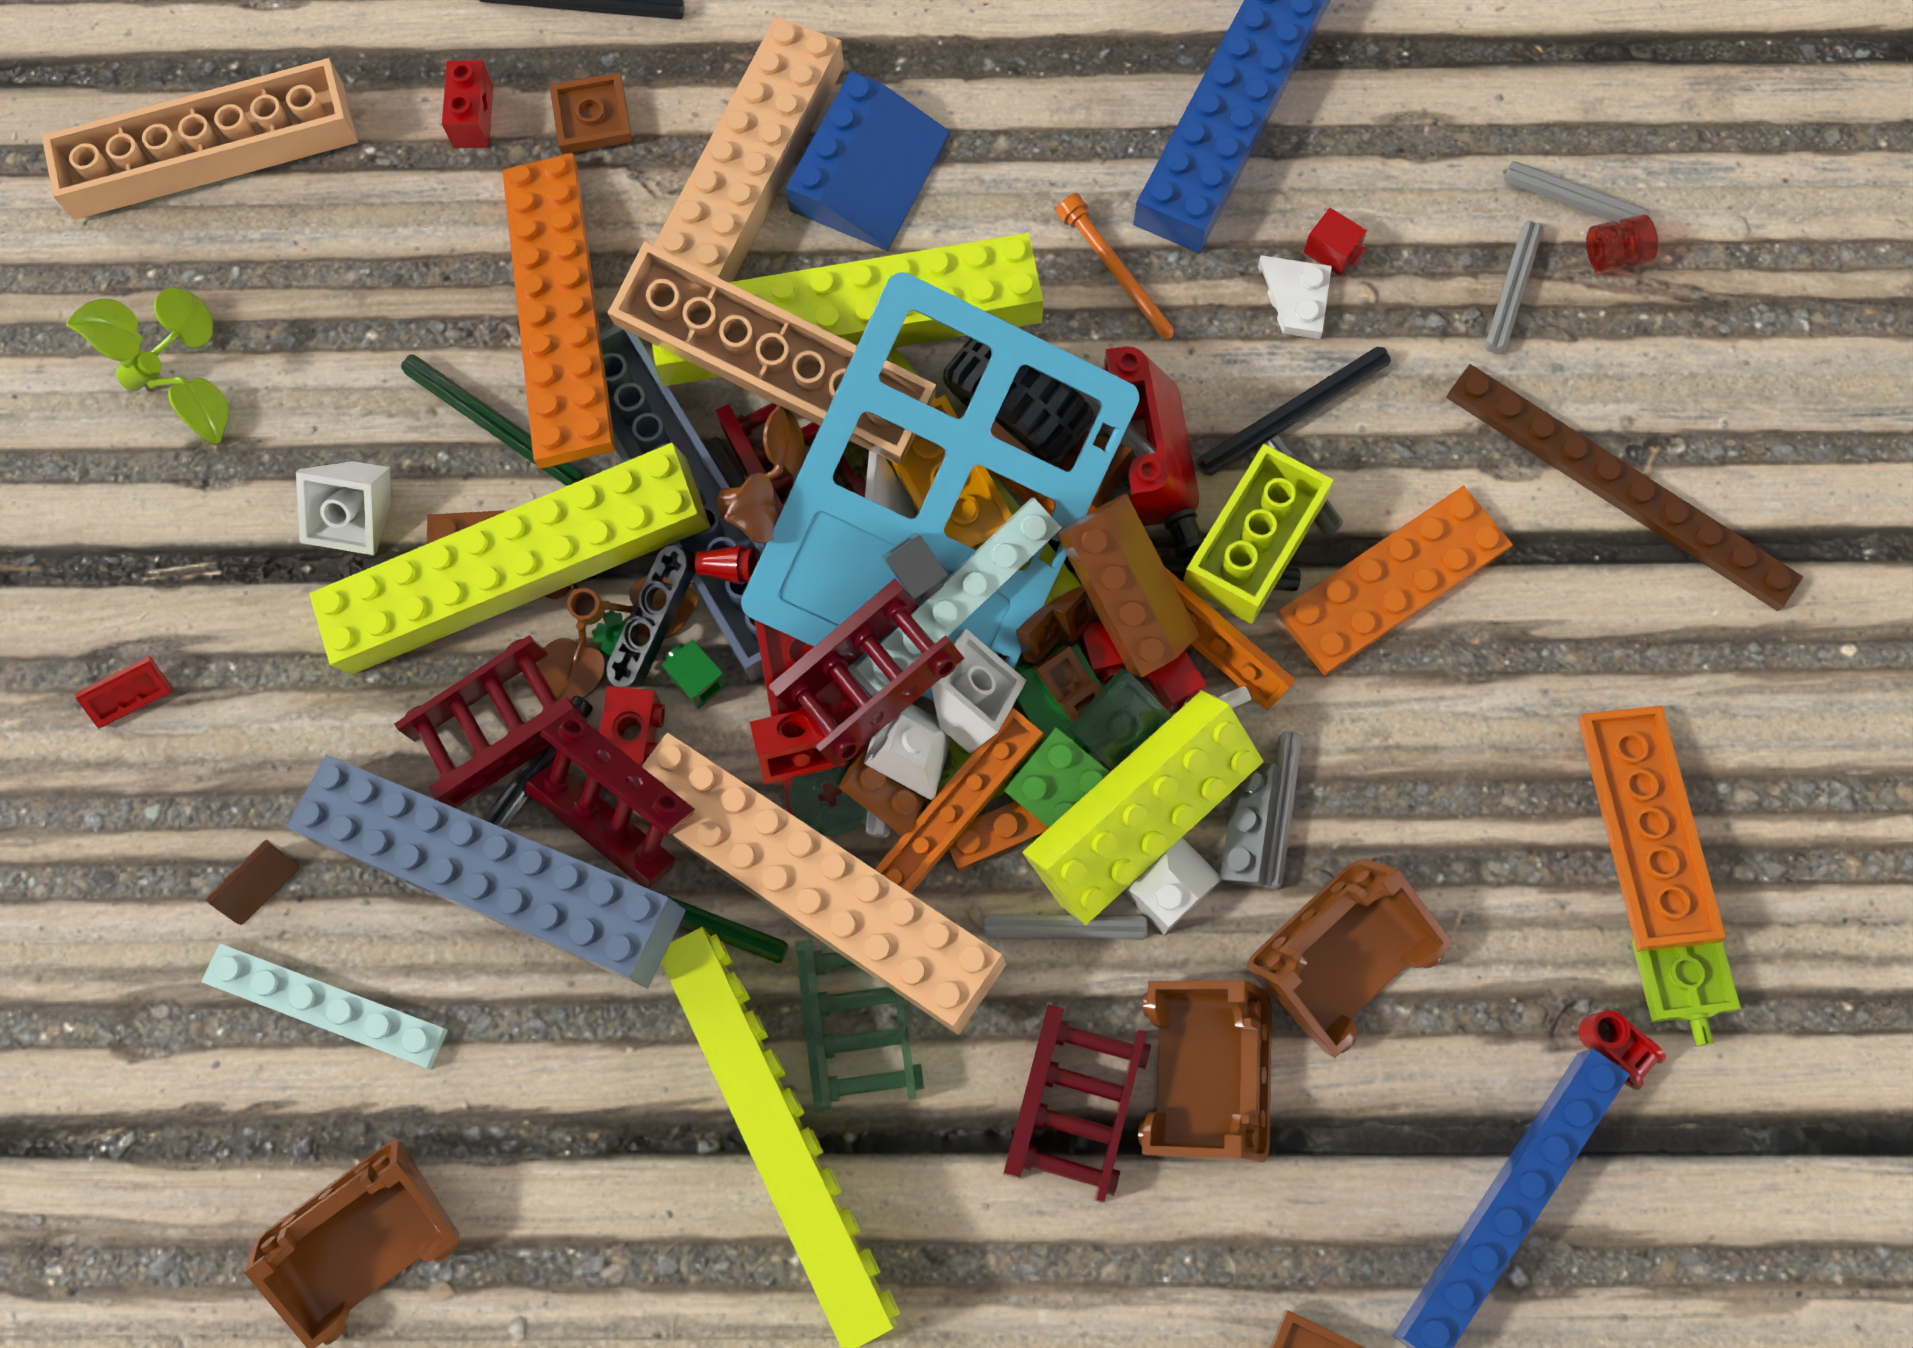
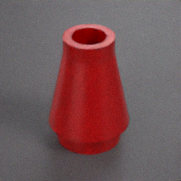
M745 545L711 551H698L695 558V570L698 575H707L743 585L747 581V577H751L758 563L757 554L754 549H747Z

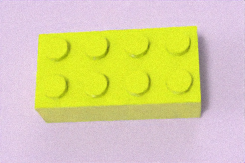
M1263 443L1186 568L1183 583L1198 596L1253 624L1326 502L1334 480Z

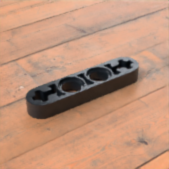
M670 545L661 549L657 555L607 664V676L614 686L636 688L645 681L695 574L696 557L690 549ZM674 557L681 564L679 571L675 570L676 567L671 564ZM666 577L668 578L667 581H672L674 584L666 583L662 580ZM663 589L666 593L667 601L663 609L658 611L653 605V597L657 590ZM645 624L650 630V638L647 644L641 646L637 640V631L640 626ZM630 650L640 653V657H635L636 653H631ZM624 664H628L627 668L631 671L630 677H626L627 672L623 669Z

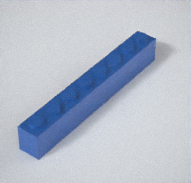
M1594 1048L1577 1053L1392 1336L1407 1348H1454L1628 1079L1629 1073Z

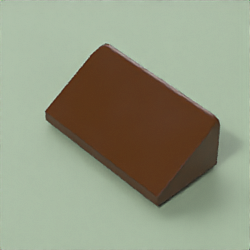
M264 840L206 897V901L233 922L242 925L298 871L299 864L281 847L269 840Z

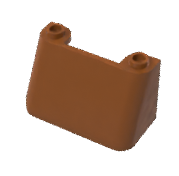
M1361 859L1349 864L1256 950L1247 962V969L1326 1054L1336 1058L1340 1053L1346 1052L1354 1045L1358 1027L1352 1021V1018L1407 965L1413 968H1431L1437 965L1442 960L1444 953L1454 943L1398 869L1367 859Z
M1245 980L1148 981V992L1143 997V1012L1145 1017L1149 1018L1151 1023L1159 1028L1156 1112L1148 1113L1145 1121L1142 1120L1139 1124L1138 1140L1142 1146V1154L1236 1162H1265L1268 1158L1270 1147L1272 1005L1268 992Z
M395 1139L380 1147L266 1230L253 1243L244 1273L305 1347L316 1348L321 1343L329 1345L337 1340L347 1328L345 1322L348 1319L350 1309L416 1260L421 1258L424 1263L432 1260L439 1263L449 1257L457 1248V1243L460 1241V1233L409 1153L398 1139Z

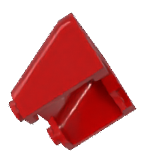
M1129 346L1106 349L1103 370L1136 387L1139 393V403L1130 421L1144 419L1147 439L1157 449V453L1138 456L1129 467V499L1143 526L1163 524L1167 517L1177 511L1187 508L1197 510L1199 490L1177 384L1140 349Z

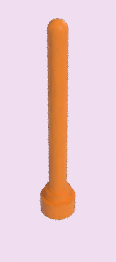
M1073 193L1062 200L1055 210L1065 225L1069 224L1072 228L1076 227L1158 334L1163 339H1170L1174 334L1173 327L1088 219L1089 212L1087 211L1088 205L1078 193Z

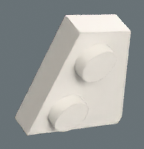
M1260 255L1258 269L1265 277L1269 288L1267 293L1272 306L1278 312L1277 320L1283 334L1315 339L1321 338L1332 266Z

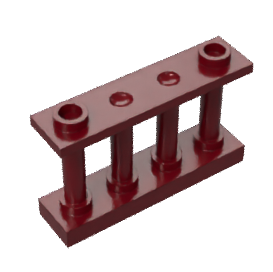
M729 403L715 410L719 424L747 478L755 473L766 474L763 467L768 465L767 461H769L765 448L764 446L760 447L758 444L752 447L747 436L751 434L750 430L766 423L770 413L777 407L774 403L768 404L745 416L742 413L735 416ZM812 422L801 428L804 443L816 437L820 428L819 425ZM842 454L837 469L846 484L843 488L865 498L866 481L862 474L855 476L844 454ZM786 474L780 478L775 477L770 480L773 486V499L776 501L775 509L778 517L783 509L780 499L785 497L784 492L792 489L794 485L793 475Z
M896 578L769 685L773 693L792 712L797 711L801 707L805 709L826 736L816 745V748L836 768L844 761L853 758L860 747L941 678L950 675L956 668V665L965 659L946 635L935 643L910 614L919 606ZM897 625L923 654L904 671L879 643V640ZM865 652L890 681L872 698L847 670ZM832 680L837 682L858 708L841 725L836 723L815 696Z
M531 635L512 642L506 651L425 704L413 707L405 714V717L394 723L396 729L412 741L416 742L420 738L422 739L440 772L439 780L428 787L435 800L457 808L550 747L552 744L540 735L541 731L567 711L571 710L582 720L588 722L581 709L567 696L557 700L536 662L547 656L548 653ZM523 672L543 706L542 712L528 722H523L503 687L504 683ZM487 694L491 697L509 729L508 734L493 745L489 744L469 709V706ZM454 716L475 751L473 758L459 767H455L435 731L437 727Z
M569 710L542 729L540 735L557 748V753L552 764L527 781L525 792L640 886L650 888L672 869L676 860L674 856L661 847L664 835L667 836L688 819L695 809L574 712ZM571 761L588 773L585 785L568 772ZM602 785L619 798L616 810L599 797ZM633 810L651 823L647 835L630 822Z
M1048 1004L1003 1175L1020 1179L1022 1170L1031 1172L1033 1168L1096 1186L1097 1190L1094 1201L1104 1203L1106 1195L1114 1196L1120 1170L1113 1169L1137 1069H1146L1151 1044L1144 1043L1147 1032L1139 1029L1135 1034L1132 1044L1069 1026V1021L1062 1020L1064 1009ZM1065 1042L1129 1060L1123 1085L1059 1068L1058 1062L1051 1061L1055 1044L1063 1046ZM1053 1084L1118 1102L1113 1126L1109 1127L1047 1109L1048 1104L1040 1102L1044 1086L1052 1088ZM1042 1126L1108 1144L1102 1170L1036 1151V1146L1029 1145L1033 1128L1042 1130Z

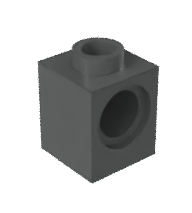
M917 533L912 534L882 556L914 600L920 595L925 600L937 593L944 586L941 580L948 576L922 537Z

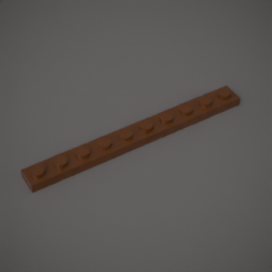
M1472 364L1468 365L1446 396L1447 399L1774 610L1779 611L1785 606L1804 576Z

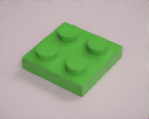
M1053 727L1002 790L1049 828L1110 772L1057 727Z

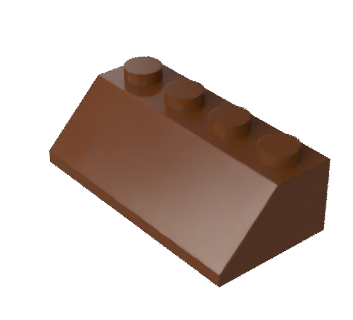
M1127 493L1118 496L1068 524L1056 533L1129 674L1139 677L1146 676L1177 658L1200 635Z

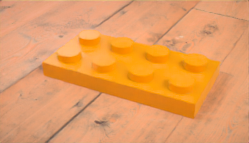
M946 395L932 401L931 407L958 419ZM915 435L901 465L890 462L919 513L945 457V450L941 446ZM976 465L971 469L944 528L947 537L975 550L1013 516L985 467Z

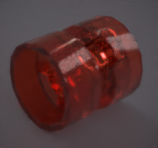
M1641 214L1621 219L1619 223L1611 221L1591 226L1587 231L1586 251L1592 268L1595 272L1601 274L1622 269L1625 265L1631 267L1652 262L1658 251V237L1650 217Z

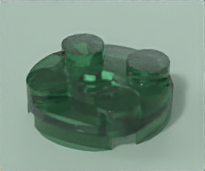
M852 760L845 761L844 766L791 778L788 795L794 816L822 835L836 836L849 832L861 822L867 811L866 808L842 790L836 796L837 803L834 805H829L827 800L820 801L818 799V794L823 792L822 786L824 784L830 783L833 788L839 787Z

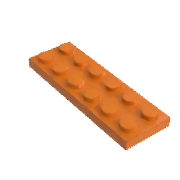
M1463 485L1278 610L1276 616L1322 675L1326 676L1507 552L1513 544Z
M1662 705L1581 714L1578 723L1637 952L1721 943L1726 939V934Z

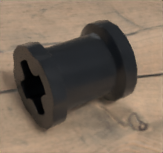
M1194 508L1177 511L1163 522L1165 529L1170 530L1178 547L1176 554L1179 558L1193 557L1206 538L1203 537L1196 522L1198 514Z

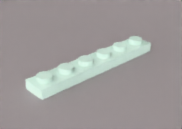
M1031 498L942 582L943 588L931 597L923 600L918 605L919 607L910 615L935 643L945 635L948 637L1062 527L1035 498ZM898 625L879 642L903 671L923 655ZM868 654L854 666L878 692L890 683L889 679Z
M220 943L201 981L202 983L428 1069H432L448 1032L445 1028Z

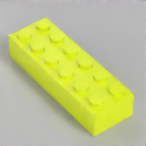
M1201 690L1022 853L1060 906L1084 925H1087L1264 761L1230 704Z

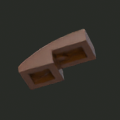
M1083 586L1068 591L1035 612L1016 630L1025 661L1038 664L1060 639L1074 643L1096 618L1092 602Z
M1063 646L1033 667L1050 695L1082 737H1086L1117 715L1097 681L1090 679L1070 646Z

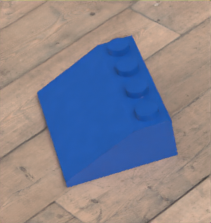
M850 71L785 187L789 210L889 251L946 144L950 131L884 84Z

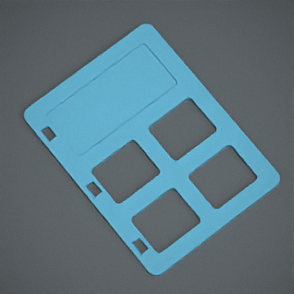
M905 272L894 274L888 279L777 519L773 529V538L766 543L743 593L741 606L744 613L754 620L807 644L816 646L894 578L897 579L882 556L914 533L922 537L948 574L947 577L941 580L943 582L976 551L947 537L944 532L945 525L971 469L976 465H981L1050 498L1054 502L1051 516L1062 528L1085 516L1139 403L1138 390L1133 384ZM910 311H917L991 349V358L964 416L960 419L947 415L880 381L879 374L906 315ZM1022 365H1027L1098 400L1101 405L1098 416L1075 465L1070 471L1066 472L995 438L991 434L992 424L1019 367ZM864 412H870L941 446L945 450V457L915 518L909 519L835 484L833 481L834 471L860 415ZM1102 423L1109 427H1114L1104 451L1093 445ZM1055 534L1051 539L1059 542ZM1061 543L1050 566L1048 563L1039 560L1045 545L1030 558L1025 569L1017 570L948 636L950 641L955 644L961 632L967 629L994 653L996 651L1003 655H1008L1005 662L1014 669L1022 652L1016 630L1043 607L1067 556ZM920 595L914 601L919 605L923 598ZM865 652L852 664L856 665L867 653ZM929 688L922 696L934 701L932 688Z

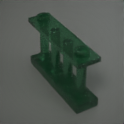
M812 939L796 941L795 946L814 1112L817 1115L834 1112L833 1102L840 1101V1096L907 1087L909 1101H916V1090L924 1089L921 1063L913 1064L904 998L889 987L828 995L827 991L820 992L818 976L826 975L825 970L856 965L837 952L823 954V950L815 951ZM896 1003L899 1028L833 1037L832 1033L825 1034L823 1017L830 1016V1012ZM901 1045L904 1070L838 1079L837 1075L830 1076L828 1059L835 1058V1054Z

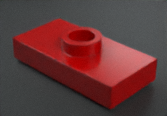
M148 656L76 692L75 698L96 727L100 729L171 693L172 686L152 657Z

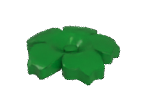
M613 610L604 613L603 620L605 624L597 623L596 628L592 630L593 641L603 642L601 650L605 652L607 657L612 655L629 618L628 616L622 621V613Z

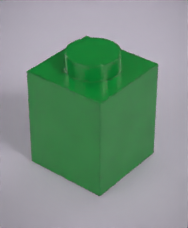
M693 639L686 645L680 644L673 648L666 657L667 661L662 664L668 677L697 709H700L728 685L721 670Z

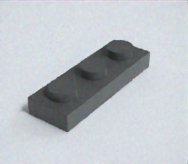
M1262 763L1233 790L1220 880L1226 884L1264 886L1280 774V767L1275 763Z

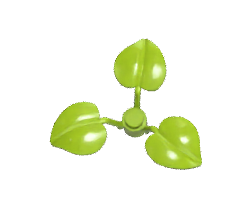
M178 288L165 289L156 296L153 304L155 316L163 327L172 332L150 352L139 351L143 337L136 333L138 328L137 317L126 305L119 301L108 298L93 300L80 307L71 315L66 322L67 327L79 333L101 354L121 363L116 368V377L124 388L138 391L146 385L150 389H154L161 385L175 384L169 388L168 397L176 414L207 442L214 446L220 442L229 417V407L223 393L204 378H194L190 382L182 376L157 378L161 372V361L157 356L177 337L185 345L194 349L203 346L210 340L214 327L212 315L206 304L198 296L193 295L190 291Z

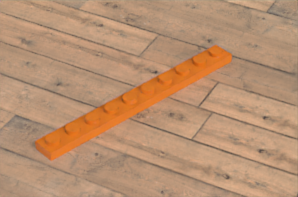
M994 420L991 434L995 438L1035 456ZM989 470L1026 503L1031 498H1035L1050 515L1052 514L1054 502L1050 498ZM1091 504L1087 514L1097 508ZM1165 568L1200 634L1191 645L1239 687L1245 686L1250 696L1268 711L1293 685L1296 679Z

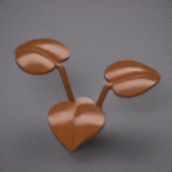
M777 405L775 410L770 413L763 433L765 452L769 460L775 464L773 470L766 474H752L741 487L723 488L717 497V507L722 518L738 527L756 543H768L771 541L773 529L778 519L775 509L776 501L773 499V486L770 480L781 475L783 470L788 475H795L801 468L804 458L805 446L800 425L793 413L780 405Z
M648 576L637 580L631 585L629 590V597L633 604L631 606L603 601L591 589L578 588L577 583L544 596L557 600L564 597L569 589H571V594L567 600V609L578 620L576 624L579 633L578 644L569 638L556 639L544 647L548 655L538 661V667L557 700H561L566 696L571 700L576 695L585 698L598 687L604 676L605 660L599 650L585 647L587 642L586 626L599 622L604 616L605 610L631 613ZM666 577L662 580L663 582L674 584L672 581H667L668 578ZM689 587L664 639L675 635L682 629L699 603L698 597ZM663 589L657 590L653 597V605L659 611L663 609L667 601L666 593ZM643 624L639 627L638 632L650 638V630L647 625Z

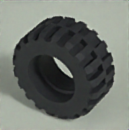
M970 337L946 366L943 373L944 384L967 408L992 355L991 349L988 346ZM1022 365L1012 381L995 421L1036 457L1055 466L1063 461L1093 423V411L1089 403L1085 402V398L1074 388L1027 365Z

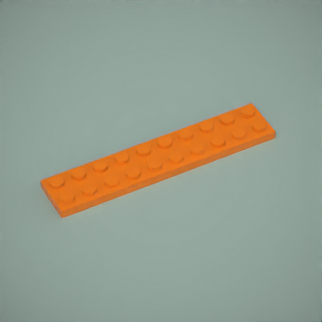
M569 153L503 169L534 462L538 469L616 451L577 161L574 154Z

